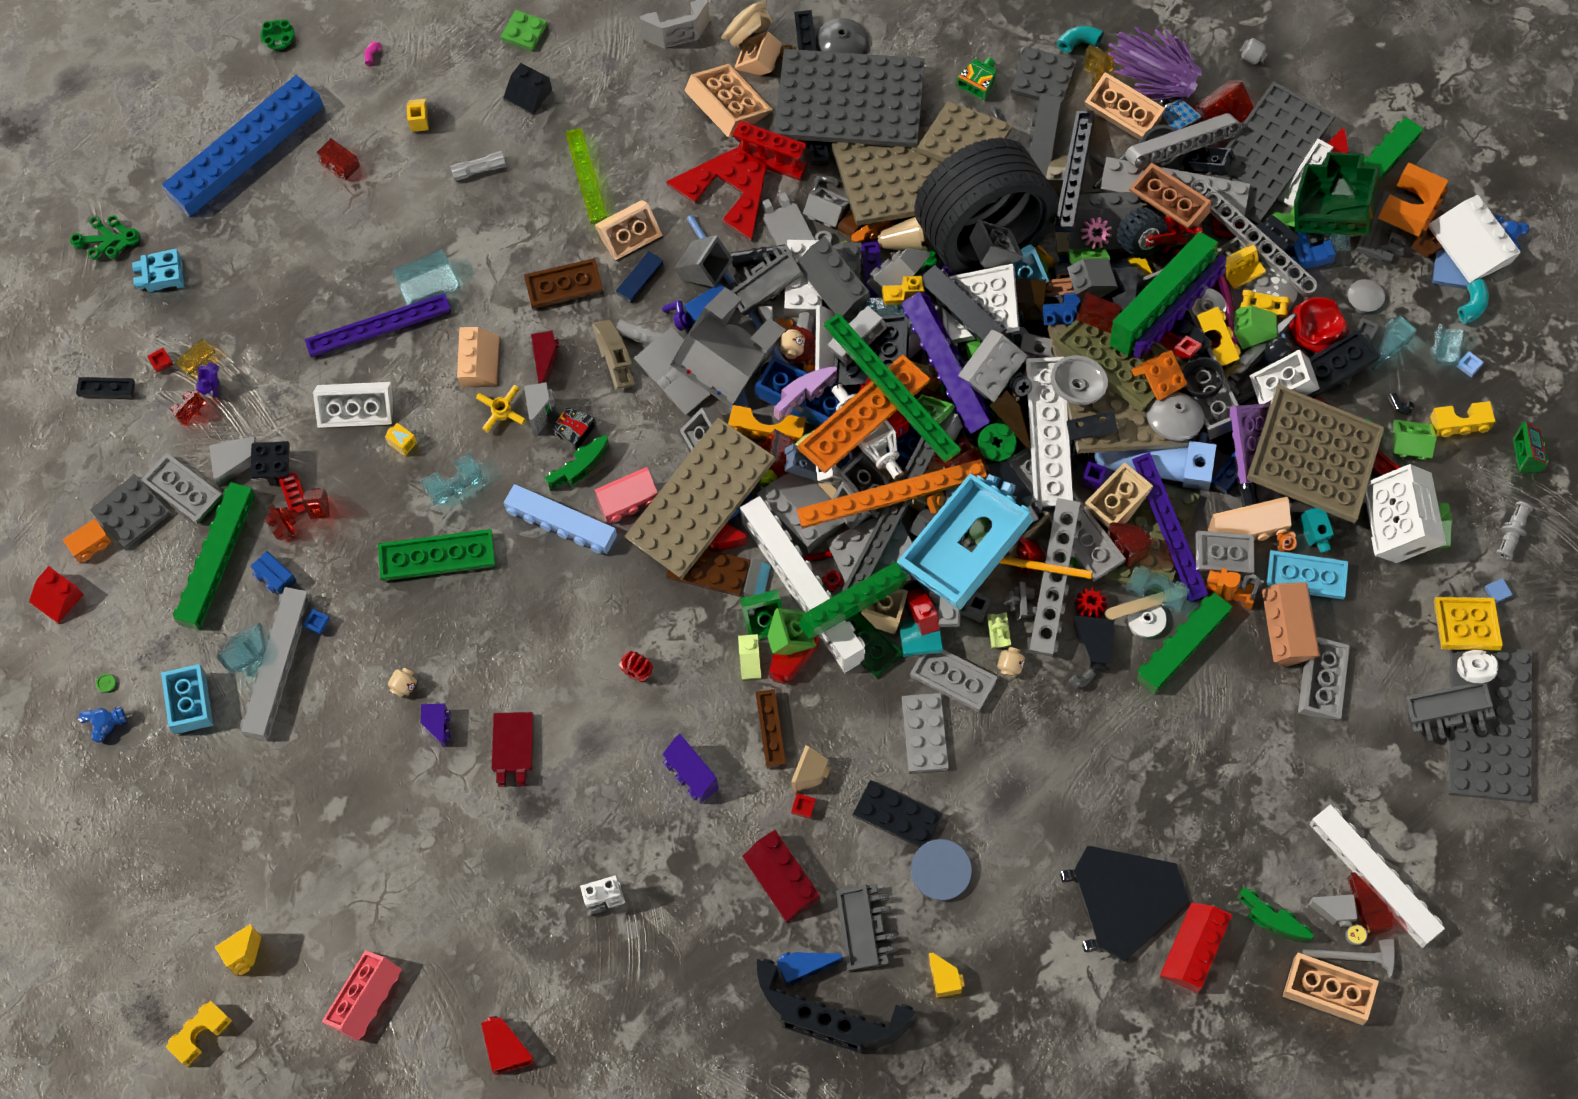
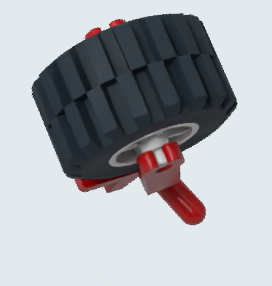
M1140 207L1136 211H1130V214H1127L1123 221L1121 220L1120 227L1117 229L1119 232L1117 238L1119 239V244L1132 256L1145 259V257L1149 258L1152 254H1156L1158 250L1167 253L1171 243H1185L1186 239L1181 235L1183 231L1198 234L1199 231L1202 233L1203 229L1196 226L1188 229L1171 217L1162 219L1151 209L1146 207L1142 209Z

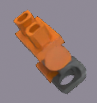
M1222 568L1221 573L1210 570L1206 583L1207 591L1215 592L1226 601L1235 600L1245 603V609H1252L1260 582L1257 575H1247L1244 580H1241L1239 573L1227 572L1228 569Z

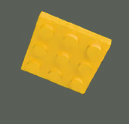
M1435 597L1434 607L1441 649H1502L1503 645L1494 598Z

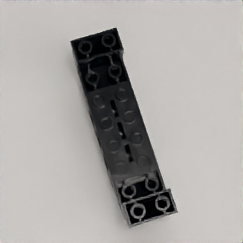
M763 958V960L757 959V975L762 996L774 1016L781 1021L782 1028L861 1054L862 1050L876 1049L897 1040L909 1030L916 1020V1011H913V1007L906 1004L895 1006L889 1028H885L883 1023L877 1021L870 1023L865 1021V1018L854 1014L852 1017L846 1015L845 1011L838 1008L830 1010L825 1008L826 1005L814 1001L813 1004L806 1002V998L799 995H794V997L788 996L785 991L777 988L774 989L779 975L777 965H774L775 962ZM804 1014L810 1015V1017L807 1019L801 1018V1016ZM825 1020L830 1022L828 1025L821 1024ZM843 1027L850 1028L847 1032L841 1031Z

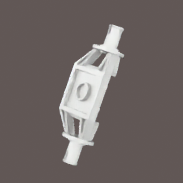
M838 384V387L836 385L832 389V393L840 402L836 407V411L856 395H848L842 384ZM886 420L858 446L876 464L877 469L886 468L893 479L896 480V476L900 478L904 472L896 463L899 457L896 432L888 420ZM887 446L889 447V450H890L889 453H887V451H886V447H887Z

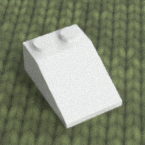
M1297 350L1250 375L1259 404L1271 403L1278 384L1306 396L1320 389L1310 360L1301 350Z

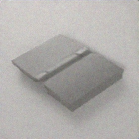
M670 327L635 356L634 360L686 416L711 393L670 365L684 341L673 327Z

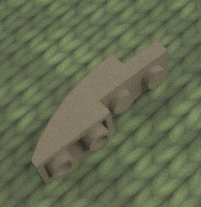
M610 320L592 323L601 356L606 358L615 390L632 387L634 380L629 368L632 363L615 326Z

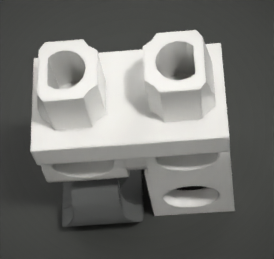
M616 875L580 886L588 916L606 911L604 902H606L608 908L625 903L621 885Z

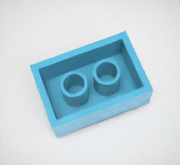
M197 664L161 672L168 727L174 734L213 726L206 672L202 666Z

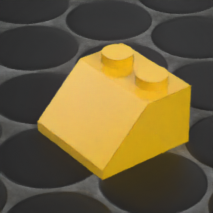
M249 924L215 946V949L232 973L236 976L243 975L255 963L262 936Z

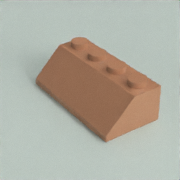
M1153 163L1146 168L1129 188V191L1188 229L1199 225L1211 212V200Z
M1278 583L1262 589L1274 663L1288 667L1320 657L1308 583Z

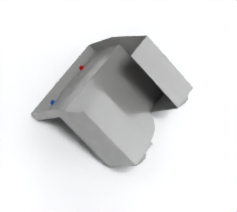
M725 287L705 306L670 365L726 405L732 407L750 377L770 357L786 329L770 318L753 336L737 325H727L742 299Z

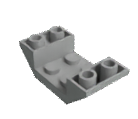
M708 0L690 2L691 15H684L680 18L666 20L661 23L657 12L639 16L643 39L664 49L698 40L710 22Z

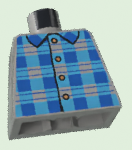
M1167 98L1162 99L1159 105L1165 108L1160 120L1161 125H1169L1180 130L1201 121V115L1182 99L1171 103Z

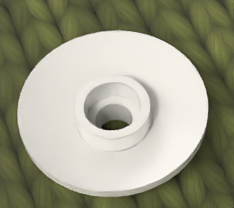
M1208 288L1204 296L1195 301L1192 311L1196 316L1219 307V310L1223 309L1225 313L1226 302L1219 292Z

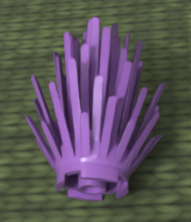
M1134 27L1138 33L1157 47L1155 48L1139 36L1132 34V37L1123 32L1117 34L1122 39L1118 40L1120 47L1110 43V48L1114 50L1108 52V54L1114 57V62L1125 67L1121 71L1116 70L1114 72L1152 83V85L1135 83V86L1152 89L1134 90L1145 93L1143 95L1146 97L1157 96L1152 98V101L1172 97L1184 99V97L1188 98L1194 92L1198 85L1195 83L1198 75L1201 76L1202 70L1201 67L1194 64L1184 40L1182 47L1177 36H1174L1173 39L1166 29L1165 32L1171 42L1170 44L1155 29L1157 35L1166 44V47H1164L1148 33H1144L1142 30Z

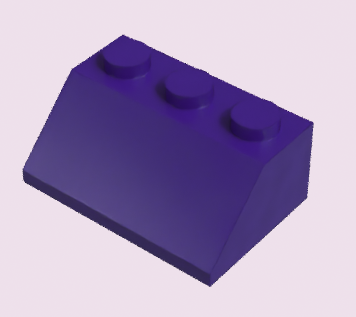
M678 734L662 754L664 759L662 763L669 772L673 770L676 774L675 779L681 786L685 785L687 787V793L693 801L697 799L701 804L719 790L717 777L682 735Z

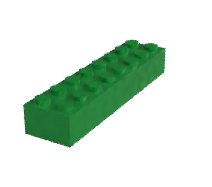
M1199 231L1113 320L1109 345L1129 356L1135 349V343L1212 265L1218 254V242Z

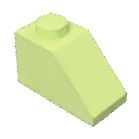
M758 634L738 636L742 681L761 679Z

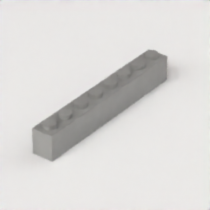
M285 587L284 592L279 596L280 605L278 611H275L273 616V628L268 632L269 641L262 652V664H259L257 668L258 677L251 688V699L246 704V716L240 723V730L247 738L267 742L269 740L303 627L302 624L310 604L311 597L307 591Z

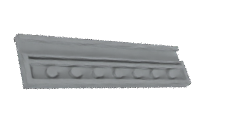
M1106 157L1100 192H1131L1129 188L1147 167L1138 169L1129 161ZM1159 167L1191 187L1194 180L1203 179L1245 216L1250 184ZM1197 186L1194 188V190L1198 193L1204 191L1203 187ZM1210 198V199H1209V200H1211V205H1214V204L1217 203V200H1216V199H1214V198ZM1224 210L1221 212L1223 216L1231 215L1230 211Z

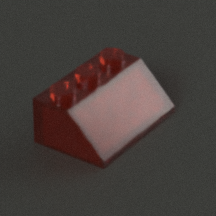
M1229 80L1192 106L1201 115L1200 122L1228 113L1241 123L1254 109L1243 81Z

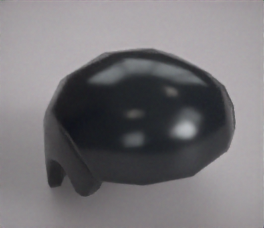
M1277 337L1266 344L1264 354L1267 360L1273 364L1294 353V347L1289 339Z

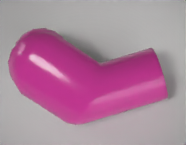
M372 41L365 49L366 65L371 66L374 64L373 54L375 51L380 52L382 49L381 43Z

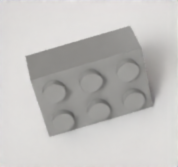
M991 330L958 376L982 396L994 402L1028 355L1003 334Z

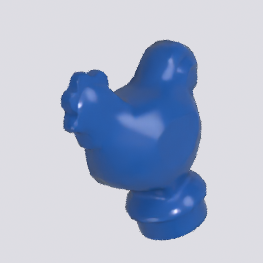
M1495 215L1497 221L1520 250L1521 245L1518 244L1516 239L1529 232V225L1524 222L1504 221L1503 216Z
M119 707L114 708L112 712H108L104 708L83 710V712L79 713L78 720L81 723L91 722L93 726L91 738L94 742L100 743L105 739V735L112 731L116 723L122 725V723L127 721L123 708Z

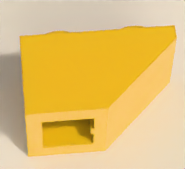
M426 98L409 100L407 103V121L411 132L429 130Z

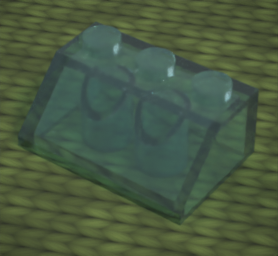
M443 249L392 270L407 305L444 293L447 294L460 288Z

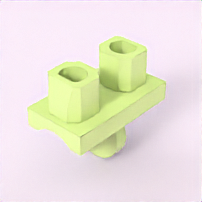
M1007 612L987 614L991 649L1011 647Z

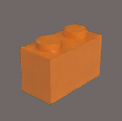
M95 518L62 539L79 564L89 560L93 554L99 550H104L112 542Z

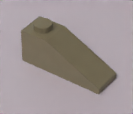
M1054 155L1047 170L1046 179L1057 196L1061 195L1068 158L1066 155Z

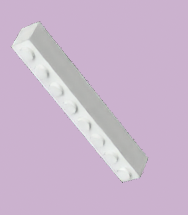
M1330 804L1312 819L1309 825L1422 948L1445 929L1442 926V921L1428 911V906L1422 900H1418L1415 897L1412 888L1407 884L1404 885L1399 879L1398 873L1385 864L1384 858L1371 849L1370 843L1356 833L1357 830L1351 823H1347L1344 820L1339 809L1333 808Z

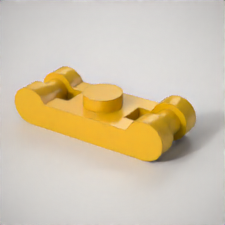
M1243 290L1242 297L1244 298L1240 308L1252 305L1250 301L1254 299L1255 305L1252 306L1276 313L1277 317H1288L1287 306L1290 305L1289 297H1279L1251 290ZM1275 303L1280 304V309H1274Z

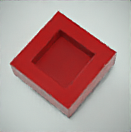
M164 347L147 355L156 373L173 365Z
M797 793L791 814L811 819L816 798Z

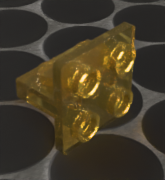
M1089 45L1086 49L1083 70L1092 74L1091 88L1094 89L1105 72H1110L1113 69L1114 57L1110 56L1108 52L1114 49L1109 47L1106 53L1092 45Z

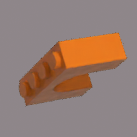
M1408 162L1397 186L1416 194L1423 200L1424 204H1411L1389 195L1378 219L1419 237L1422 230H1427L1431 222L1428 219H1433L1437 211L1434 208L1438 209L1443 200L1441 198L1445 197L1449 189L1446 188L1449 180Z

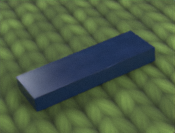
M648 251L617 288L616 294L631 303L662 266L663 260Z

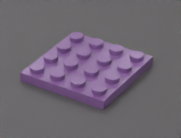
M1270 403L1230 407V420L1232 421L1233 429L1232 437L1235 443V457L1237 459L1240 484L1252 482L1246 478Z

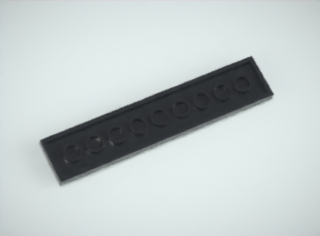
M1358 329L1309 358L1320 389L1307 396L1315 399L1378 361L1380 354ZM1255 391L1237 401L1239 406L1259 404ZM1233 431L1212 439L1223 454L1235 447L1232 437Z

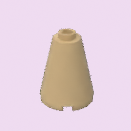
M915 217L882 230L881 235H878L879 245L883 246L884 249L906 250L907 248L923 251L929 250L926 246L929 245V239Z

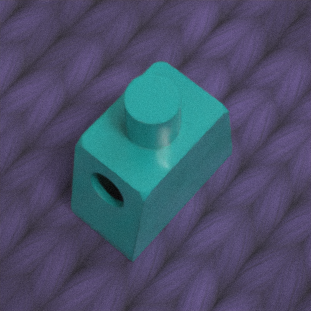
M1318 508L1305 511L1297 520L1309 546L1317 545L1321 554L1332 550L1328 540L1334 534L1327 513Z

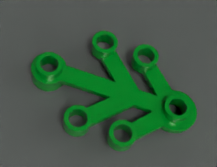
M111 215L107 219L109 226L116 228L121 233L114 234L102 224L99 217L94 216L90 218L89 223L92 228L97 229L103 235L83 236L82 234L74 233L70 237V243L74 249H82L87 243H101L97 248H90L88 250L89 258L97 260L100 254L105 251L108 258L114 259L127 245L134 246L138 244L140 233L134 228L127 229L120 223L117 216ZM120 241L115 247L110 246L114 242Z

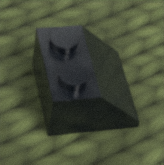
M520 63L510 76L503 100L533 115L552 90L550 78Z

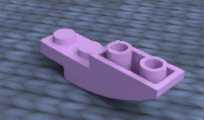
M834 366L810 372L787 385L782 390L781 401L774 406L773 416L780 420L783 416L787 417L791 413L792 408L795 405H800L805 400V397L812 401L815 397L821 396L824 389L828 385H833L837 380V368Z

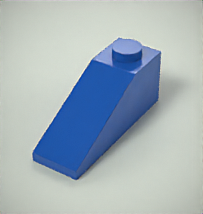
M790 952L779 956V960L776 962L786 986L789 987L842 963L843 957L840 953L794 952L790 954Z

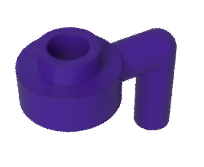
M677 300L662 306L664 313L676 309L677 313L674 315L673 320L679 331L690 328L691 318L684 312L682 301Z

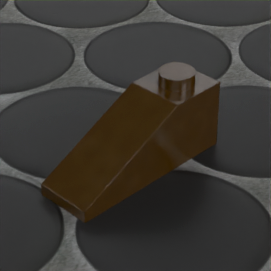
M1006 390L990 407L1028 449H1031L1027 421L1023 406L1019 402L1021 398L1014 391L1011 393Z

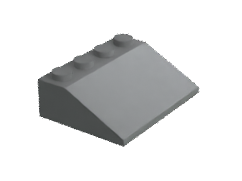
M788 473L771 482L757 493V497L760 496L763 501L766 500L771 507L770 512L781 521V528L789 532L792 540L806 554H810L846 525L843 518L808 528H801L796 509L831 500L811 479Z

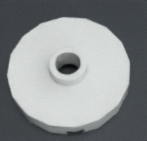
M1160 605L1130 614L1127 617L1128 627L1131 632L1144 639H1151L1160 635L1165 628L1167 620L1165 611ZM1148 616L1150 620L1146 621L1144 617Z
M1471 650L1463 653L1462 657H1459L1457 671L1466 681L1485 683L1491 681L1497 675L1498 661L1492 654L1491 656L1486 654V651Z

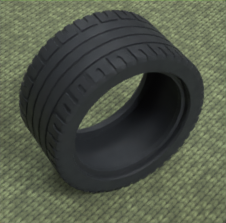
M990 138L974 142L972 145L969 144L944 159L923 182L914 205L915 218L945 266L951 272L959 275L987 269L981 265L969 239L978 219L1010 229L1020 249L1030 244L1035 248L1051 230L1057 216L1059 203L1056 192L1024 146L1017 141L1007 138ZM998 198H1001V199H1000L994 206H992L990 209H988V210L985 211L984 213H982V214H980V215H978V216H976V217L970 219L974 214H976V213H977L980 209H982L984 206H986L987 204L991 203L992 201H994V200H996V199H998Z

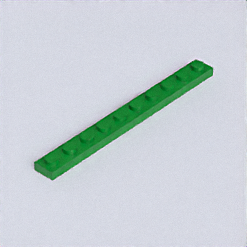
M839 313L824 322V328L945 463L960 453L961 449Z

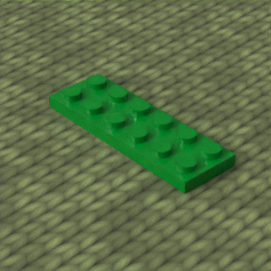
M492 529L378 543L381 581L496 567Z

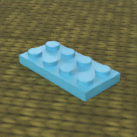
M1270 550L1266 588L1278 583L1306 582L1308 583L1309 595L1344 600L1348 561Z

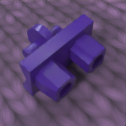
M209 362L206 367L203 365L198 367L196 390L202 393V395L209 393L215 398L218 396L220 380L218 378L219 366L217 364Z

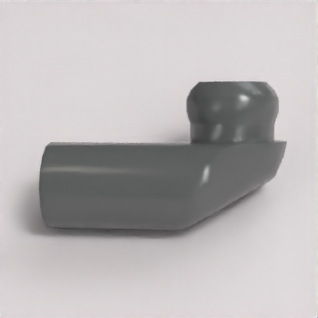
M1088 669L1081 678L1074 674L1069 679V682L1074 688H1082L1087 686L1096 674L1091 669Z

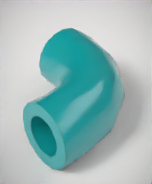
M1077 26L1067 30L1060 36L1056 45L1065 53H1070L1076 45L1082 43L1097 47L1104 36V31L1091 26Z
M1477 279L1467 286L1470 301L1458 308V316L1463 324L1471 323L1479 318L1488 307L1489 292L1484 279Z

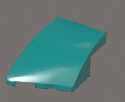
M913 616L899 624L903 657L942 653L940 630L921 635Z

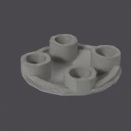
M1367 279L1358 280L1353 283L1347 293L1350 303L1361 314L1376 311L1383 305L1385 300L1383 288L1378 283Z

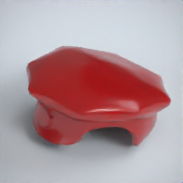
M1324 297L1309 298L1296 305L1292 314L1295 313L1297 316L1288 326L1298 346L1316 353L1344 338L1350 331L1336 301Z

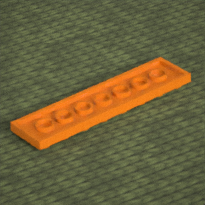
M903 354L888 367L913 396L930 381V378ZM871 381L798 444L797 449L822 472L827 473L893 415L897 408Z

